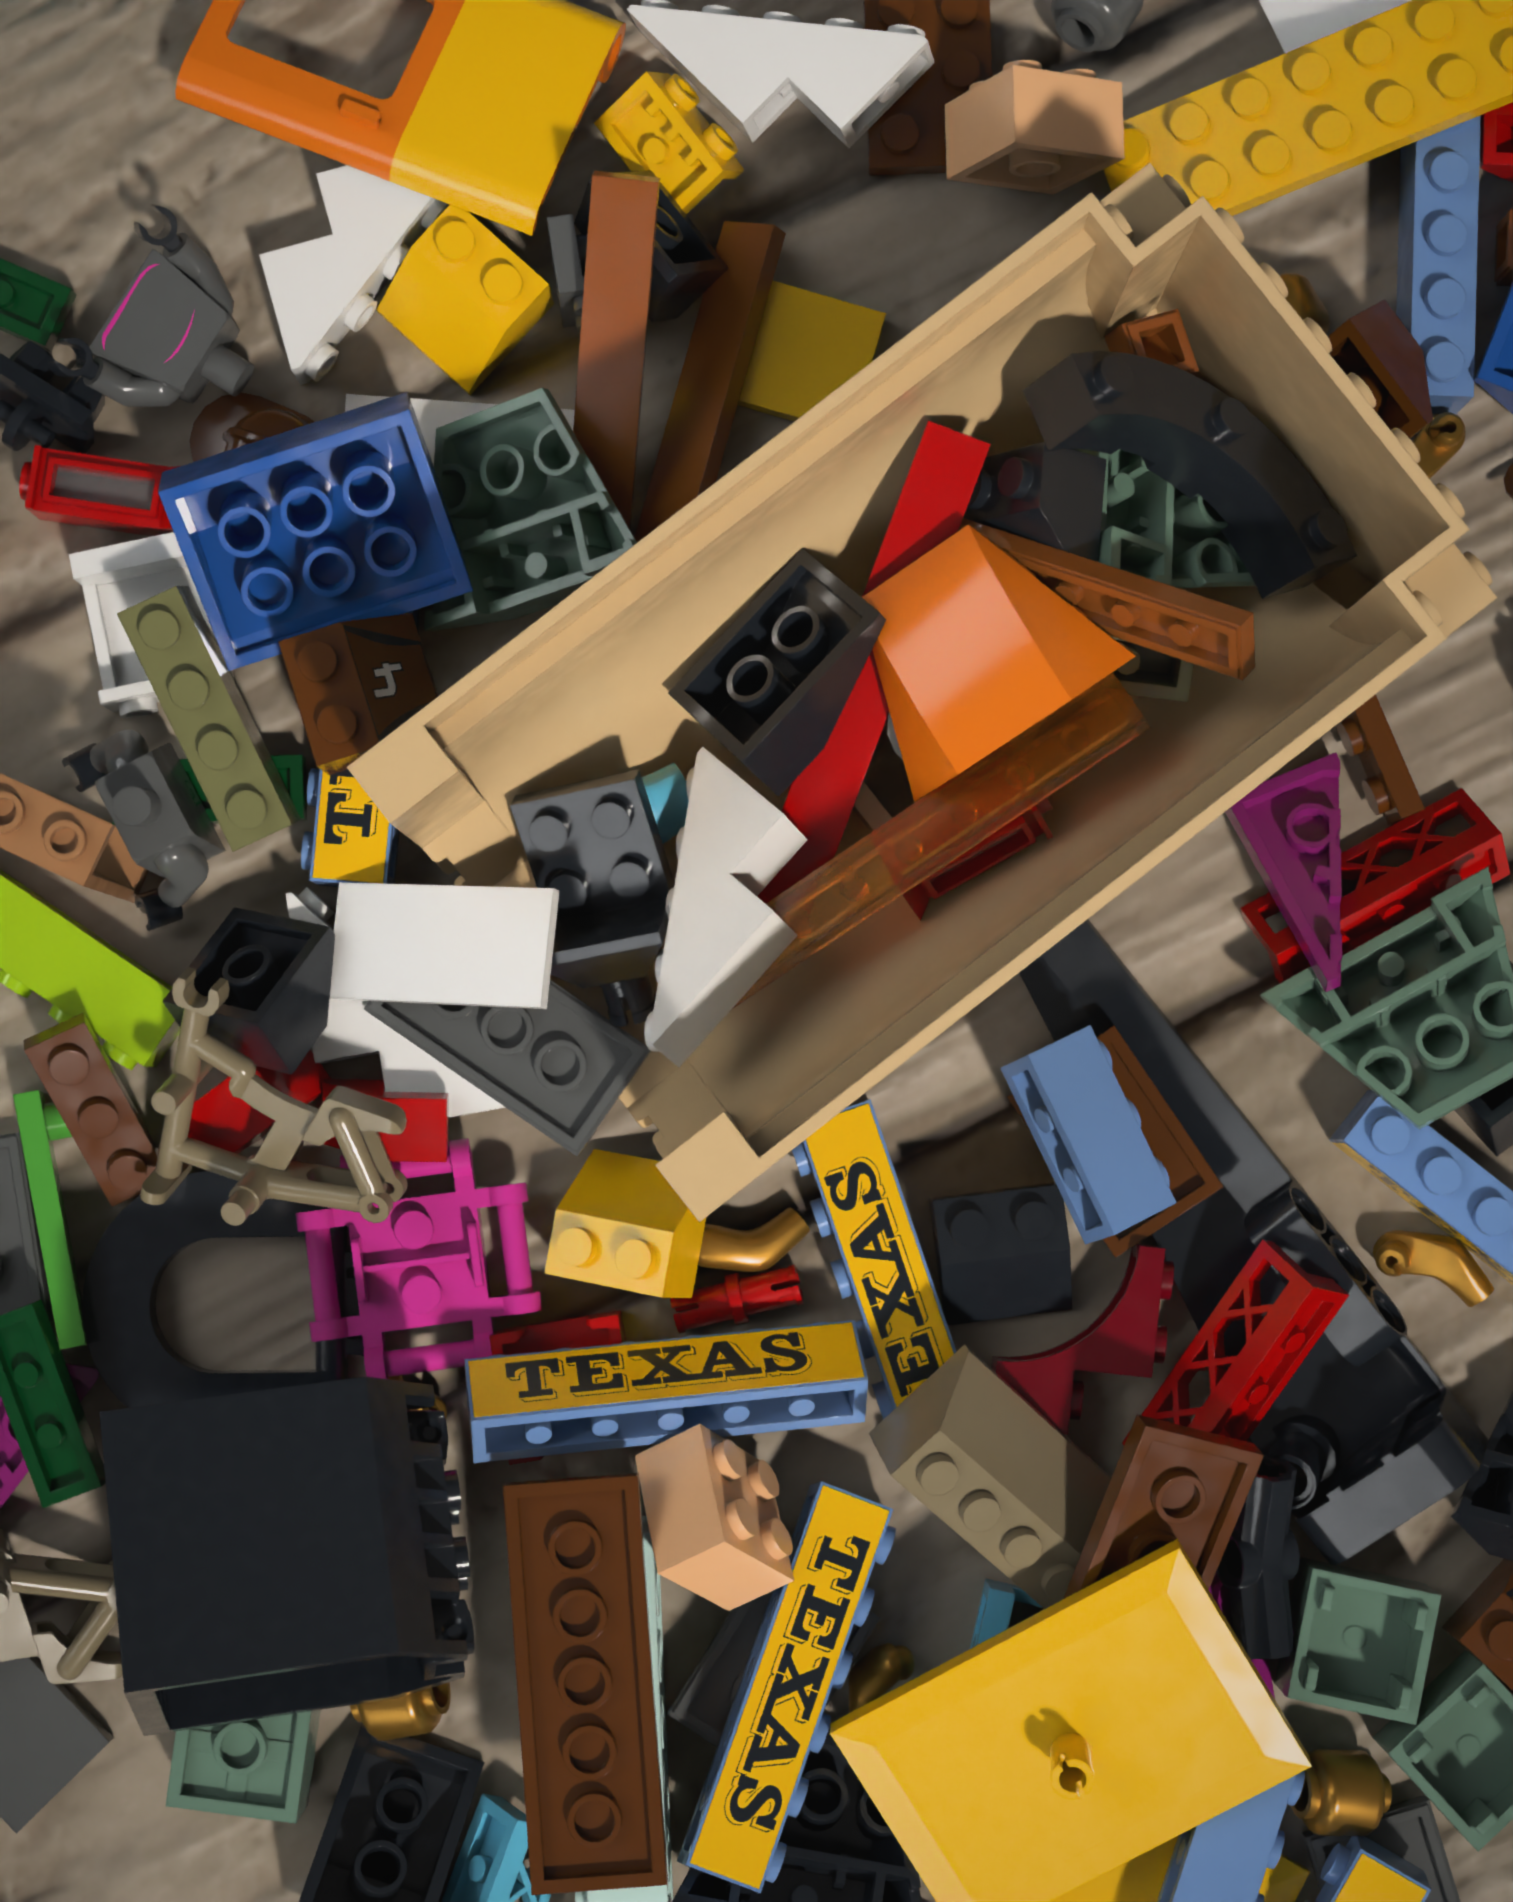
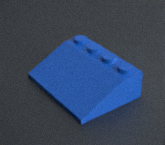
M408 392L162 472L158 494L228 671L282 654L278 643L281 640L338 622L404 614L473 591L436 472Z

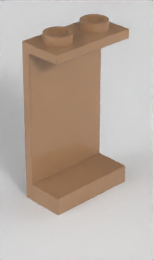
M0 773L1 849L84 887L132 903L135 902V896L139 894L149 870L135 863L115 825Z

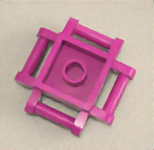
M469 1138L449 1140L447 1162L391 1161L393 1168L402 1172L406 1179L453 1172L454 1192L401 1198L393 1202L391 1213L385 1221L380 1223L369 1222L358 1212L333 1208L295 1213L297 1231L304 1232L315 1315V1321L309 1322L311 1342L362 1335L366 1377L389 1379L392 1376L465 1367L464 1359L492 1356L489 1335L494 1333L492 1317L542 1311L540 1291L533 1290L522 1202L529 1201L527 1184L523 1182L476 1188ZM340 1155V1168L349 1169L344 1156ZM372 1203L373 1206L379 1208L377 1204ZM497 1206L508 1295L491 1297L480 1212V1208ZM349 1225L360 1315L341 1317L330 1228ZM472 1320L474 1336L472 1340L386 1351L384 1332Z

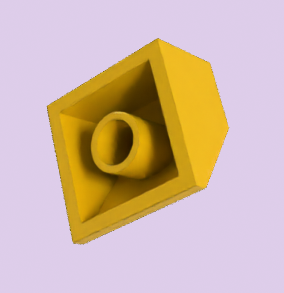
M449 205L410 247L376 310L468 395H471L554 305L549 283L471 213Z
M593 1149L556 1208L544 1274L661 1298H692L706 1218L701 1222L696 1219L655 1166L660 1162L659 1160Z

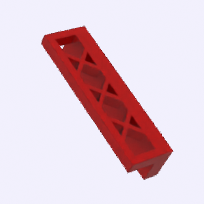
M1463 788L1456 790L1425 807L1424 810L1410 815L1341 853V879L1358 881L1354 891L1341 897L1340 933L1342 934V955L1430 907L1431 898L1486 867L1489 868L1492 884L1510 875L1502 833ZM1458 814H1461L1471 826L1454 837L1434 835L1438 825ZM1394 849L1414 851L1412 859L1399 867L1378 865L1381 856ZM1270 892L1240 908L1244 921L1268 951L1275 977L1279 983L1310 967L1289 926L1274 933L1265 921L1268 917L1280 912Z
M1263 1239L1141 1415L1162 1421H1174V1424L1247 1441L1347 1300L1349 1294L1333 1279L1308 1274L1277 1244ZM1272 1265L1289 1282L1274 1304L1261 1305L1260 1281ZM1245 1319L1246 1344L1237 1356L1225 1357L1224 1332L1232 1321ZM1209 1370L1210 1395L1202 1407L1190 1408L1189 1383L1198 1371ZM1129 1433L1127 1434V1436L1125 1437V1439H1124L1123 1442H1122V1445H1123V1446H1124L1125 1443H1126V1440H1127V1438H1128Z

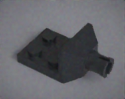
M637 769L515 795L510 808L537 888H554L560 891L551 975L583 989L594 986L601 987L608 1006L607 1012L610 1021L615 1026L622 1027L628 1025L629 1020L626 1011L629 1009L631 1010L634 1024L646 1021L648 1014L654 1009L656 997L651 986L648 971L666 936L669 920L665 908L666 898L669 890L674 887L675 881L640 770Z

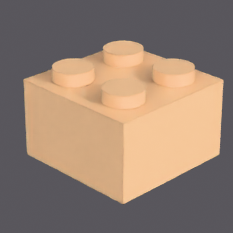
M1016 60L1006 63L1003 66V71L987 80L971 84L969 91L945 104L947 180L1054 195L1125 159L1122 82L1096 78V73L1089 69H1070L1056 72L1043 70L1042 64L1034 60Z
M702 1424L693 1426L635 1455L657 1573L727 1611L733 1610L794 1581L789 1555L793 1551L792 1540L785 1525L781 1522L776 1496L779 1495L780 1491L779 1483L773 1469L766 1461L757 1459L736 1446L731 1440L721 1437Z

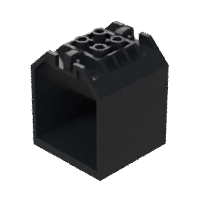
M358 1377L99 1412L124 1694L144 1736L396 1699L464 1678V1661L467 1660L469 1654L474 1653L475 1642L470 1611L465 1599H459L460 1591L468 1590L467 1577H470L466 1537H453L451 1526L460 1523L461 1496L456 1469L444 1471L448 1451V1431L444 1411L411 1410L434 1406L435 1395L433 1385L373 1377Z

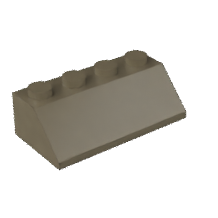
M964 1344L870 1431L869 1435L890 1476L1046 1609L1063 1600L1112 1477Z

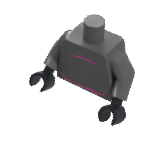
M151 204L150 206L163 217L164 227L162 231L157 235L150 236L147 230L138 222H134V231L142 240L153 245H162L164 247L163 255L154 249L151 250L90 346L78 338L58 340L59 343L69 346L74 350L77 357L76 364L72 369H68L57 361H49L50 370L60 377L83 376L85 385L127 407H168L177 399L194 403L209 381L236 397L248 384L253 374L254 364L230 350L240 331L231 318L234 300L217 264L186 233L177 234L178 224L174 214L163 206Z
M122 730L98 744L92 743L63 758V766L70 765L79 779L80 785L76 786L79 792H84L96 785V789L135 863L164 878L158 888L135 896L136 907L144 906L148 917L146 929L150 931L183 919L182 905L189 900L207 878L209 872L207 860L226 850L172 744L167 743L149 752L148 744L139 732Z

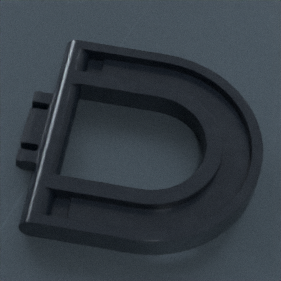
M210 1171L188 1174L163 1204L150 1205L143 1202L140 1196H138L127 1205L108 1226L93 1252L86 1272L82 1299V1315L91 1357L99 1374L121 1403L130 1408L348 1379V1355L364 1356L362 1337H345L315 1342V1369L211 1370L188 1362L174 1351L160 1329L156 1314V1294L160 1279L174 1257L188 1246L208 1238L305 1237L304 1232L297 1231L295 1213L327 1209V1207L266 1199L255 1213L250 1214L241 1225L233 1226L223 1220L221 1208L229 1199V1193L238 1181ZM347 1226L330 1228L340 1314L341 1317L360 1315L355 1277H350L348 1273L349 1268L354 1267L352 1251H347Z

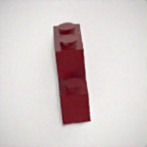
M1136 1244L1133 1246L1124 1277L1112 1300L1098 1318L1073 1338L1056 1347L1038 1353L1011 1357L992 1356L991 1368L1063 1434L1068 1435L1069 1419L1079 1420L1082 1412L1084 1384L1083 1381L1074 1380L1075 1370L1152 1378L1154 1363H1164L1167 1349V1326L1158 1325L1160 1299L1170 1300L1174 1280L1173 1261L1164 1260L1165 1248L1146 1244Z

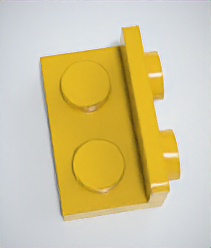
M646 71L594 124L631 171L651 170L656 177L660 178L662 185L685 214H687L723 179H736L744 172V168L734 156L738 152L735 142L723 128L715 123L709 124L696 107L700 102L699 97L685 79L678 74L671 76L669 73Z

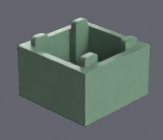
M1300 1557L1299 1568L1295 1575L1290 1600L1295 1651L1291 1652L1288 1657L1279 1658L1274 1684L1290 1699L1416 1725L1441 1595L1425 1583L1341 1565H1330L1326 1562Z
M1465 1650L1423 1689L1416 1725L1390 1720L1372 1738L1457 1831L1479 1852L1513 1820V1695L1481 1661Z
M321 1710L176 1731L165 1806L296 1824L309 1802Z

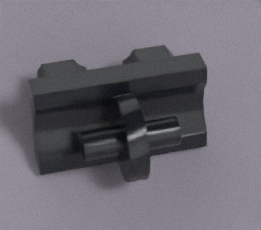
M32 341L24 344L10 358L0 353V421L6 424L2 433L3 444L13 451H19L32 440L43 448H48L55 438L77 453L86 454L94 444V422L105 405V395L85 385L83 376L74 377L63 391L47 383L54 375L50 370L49 361L56 360L48 351Z

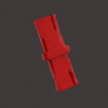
M795 1264L788 1265L787 1268L741 1279L738 1273L726 1275L724 1283L694 1289L692 1298H670L671 1308L675 1309L676 1312L698 1308L673 1314L679 1334L685 1333L686 1330L734 1319L736 1325L749 1322V1315L792 1305H804L802 1289H799V1285H796L801 1283Z

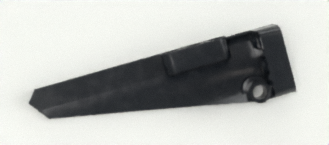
M1087 919L1019 972L1054 1042L1091 1025L1096 1037H1098L1115 1025L1223 1184V1188L1152 1234L1157 1246L1165 1248L1164 1260L1173 1261L1174 1281L1198 1331H1200L1263 1239L1277 1244L1308 1274L1333 1279L1349 1294L1347 1300L1249 1437L1251 1443H1254L1264 1455L1286 1459L1289 1462L1298 1464L1304 1470L1307 1477L1296 1478L1291 1512L1294 1515L1295 1521L1329 1564H1340L1467 1482L1482 1464L1488 1437L1406 1336L1407 1326L1405 1320L1394 1302ZM1272 1265L1260 1281L1261 1305L1274 1304L1289 1282ZM1245 1319L1232 1321L1224 1332L1225 1357L1237 1356L1246 1344Z

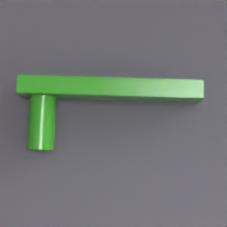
M35 1090L14 1094V1104L59 1349L86 1345L87 1337L82 1315V1299L53 1141L71 1138L72 1135L54 1103H45L44 1092Z

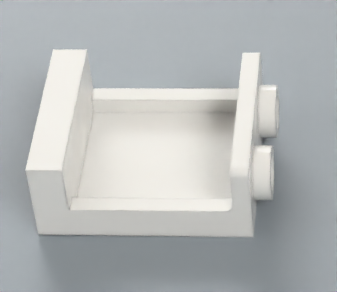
M174 532L69 554L73 579L82 585L103 686V690L98 691L100 705L112 712L119 711L121 718H135L157 712V702L159 700L117 613L174 586H189L219 648ZM231 670L230 673L234 679L233 671Z

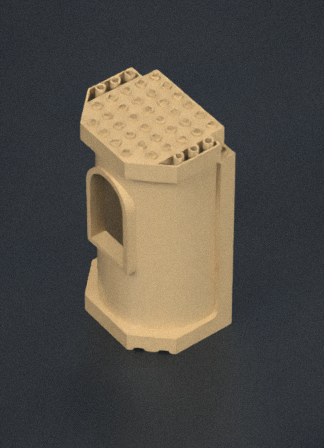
M1148 163L1100 201L1092 192L347 766V769L392 826L420 846L444 873L451 874L457 870L461 874L454 881V886L537 888L510 808L515 795L637 769L640 770L643 777L673 762L680 769L686 780L689 770L695 766L697 752L702 746L782 812L792 783L778 797L702 727L668 692L802 548L862 597L928 420L991 443L987 457L1044 442L1023 390L1072 353L1110 352L1104 336L1123 323L1178 309L1199 369L1197 373L1192 375L1208 382L1229 397L1242 402L1247 410L1276 435L1304 466L1327 498L1333 510L1338 512L1345 521L1347 535L1358 556L1304 588L1262 599L1256 586L1179 588L1254 613L1255 668L1242 681L1194 664L1188 702L1108 692L1014 765L1022 781L1032 775L1035 776L1053 809L1043 814L1042 817L1053 834V838L1048 840L1043 833L1037 836V841L939 898L934 900L931 897L920 921L902 896L872 840L873 837L897 823L863 781L804 938L797 936L680 1067L676 1066L661 1052L651 1051L619 1097L642 1128L649 1127L654 1123L659 1130L652 1137V1141L663 1159L655 1166L699 1222L1497 599V596L1489 588L1492 584V578L1484 564L1471 552L1466 551L1462 554L1454 544L1455 541L1470 530L1462 520L1465 512L1455 494L1442 483H1437L1436 485L1432 483L1417 464L1421 458L1411 439L1398 428H1393L1392 430L1388 428L1373 409L1376 406V399L1367 384L1355 373L1350 372L1347 375L1329 354L1332 351V345L1323 329L1309 317L1301 319L1285 299L1288 296V290L1279 274L1265 262L1258 265L1241 244L1244 242V235L1235 219L1221 207L1214 210L1204 196L1190 204V200L1181 185L1168 174L1161 177L1151 163ZM677 835L663 844L674 881L679 861L676 854ZM665 938L659 951L664 949ZM657 955L648 971V976L655 995L658 986L655 976V962ZM553 975L550 976L551 981L610 1020L607 1012L608 1006L601 987L594 986L583 989ZM627 1010L628 1025L620 1028L646 1045L644 1036L646 1021L634 1024L631 1010Z

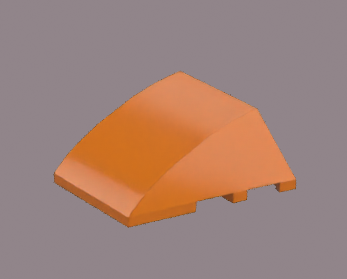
M971 524L956 532L862 597L886 619L872 650L914 802L971 767L1137 656L1127 646L1117 642L1089 620L1087 615L1076 606L1070 605L1038 580L1034 573Z

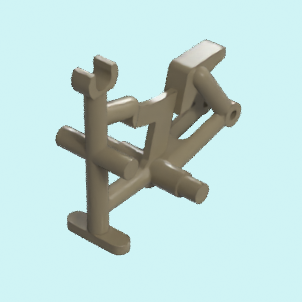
M188 967L177 978L172 988L174 1002L178 1007L184 1008L173 1073L151 1098L153 1108L156 1112L165 1115L156 1168L142 1184L141 1200L150 1205L163 1204L191 1172L192 1166H196L238 1181L230 1191L229 1199L221 1208L223 1220L233 1226L241 1225L250 1214L255 1213L266 1199L358 1212L364 1219L372 1223L385 1221L393 1209V1202L398 1201L407 1190L408 1183L404 1174L393 1168L379 1132L394 1135L401 1134L405 1130L407 1122L403 1109L396 1104L344 1086H336L323 1101L320 1108L305 1104L275 1089L255 1074V1063L249 1057L207 1032L210 1016L219 1009L229 996L228 980L220 978L210 988L208 997L203 996L194 986L196 969ZM213 1067L231 1077L229 1090L232 1096L241 1098L257 1111L275 1120L257 1154L249 1158L188 1137L197 1085ZM336 1137L349 1169L296 1161L297 1154L302 1149L304 1141L321 1146L329 1139ZM387 1183L392 1184L394 1188L388 1186ZM372 1203L377 1204L379 1208L373 1206Z
M0 1528V1662L39 1656L47 1680L56 1685L120 1678L123 1675L121 1652L98 1650L118 1620L113 1560L106 1564L12 1553L6 1540L5 1532ZM20 1593L88 1600L89 1603L67 1635H65L52 1621L30 1623Z

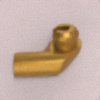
M890 1643L875 1646L852 1667L849 1673V1713L881 1697L899 1680H907L912 1676L915 1669V1658L908 1647L904 1645L893 1646Z

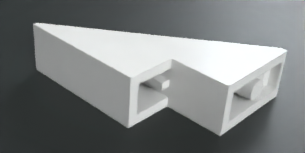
M642 0L641 5H630L627 8L638 30L752 143L798 98L834 135L850 148L935 63L929 42L925 38V32L920 28L910 25L896 24L889 26L887 31L863 29L860 23L845 18H830L826 20L825 25L803 23L795 15L778 11L766 12L763 18L739 16L736 10L720 5L704 6L702 12L678 10L675 4L665 0Z
M348 165L316 174L333 234L259 254L290 368L300 385L309 383L311 379L316 382L320 381L330 371L339 354V351L335 348L350 329L357 332L369 321L377 307V301L374 298L388 280H393L410 247L450 204Z
M703 746L697 752L695 766L689 770L686 779V792L689 802L685 826L679 830L676 838V854L679 861L675 885L667 894L665 908L669 920L664 949L659 951L655 962V976L658 986L654 1009L648 1014L644 1028L645 1042L648 1049L653 1052H661L678 1067L685 1062L798 936L757 896L807 841L805 836L783 812Z
M308 887L299 895L294 893L285 894L289 918L330 926L332 931H334V927L328 920L335 912ZM329 999L327 1027L312 1046L315 1063L326 1064L379 1054L386 1092L449 1093V1118L506 1108L365 1011L364 1007L369 1001Z

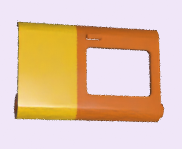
M213 0L185 55L177 78L175 95L176 100L533 236L543 202L598 81L606 83L614 70L622 48L626 23L567 0H425L432 4L434 7L394 93L389 98L379 99L234 44L228 39V35L246 0Z

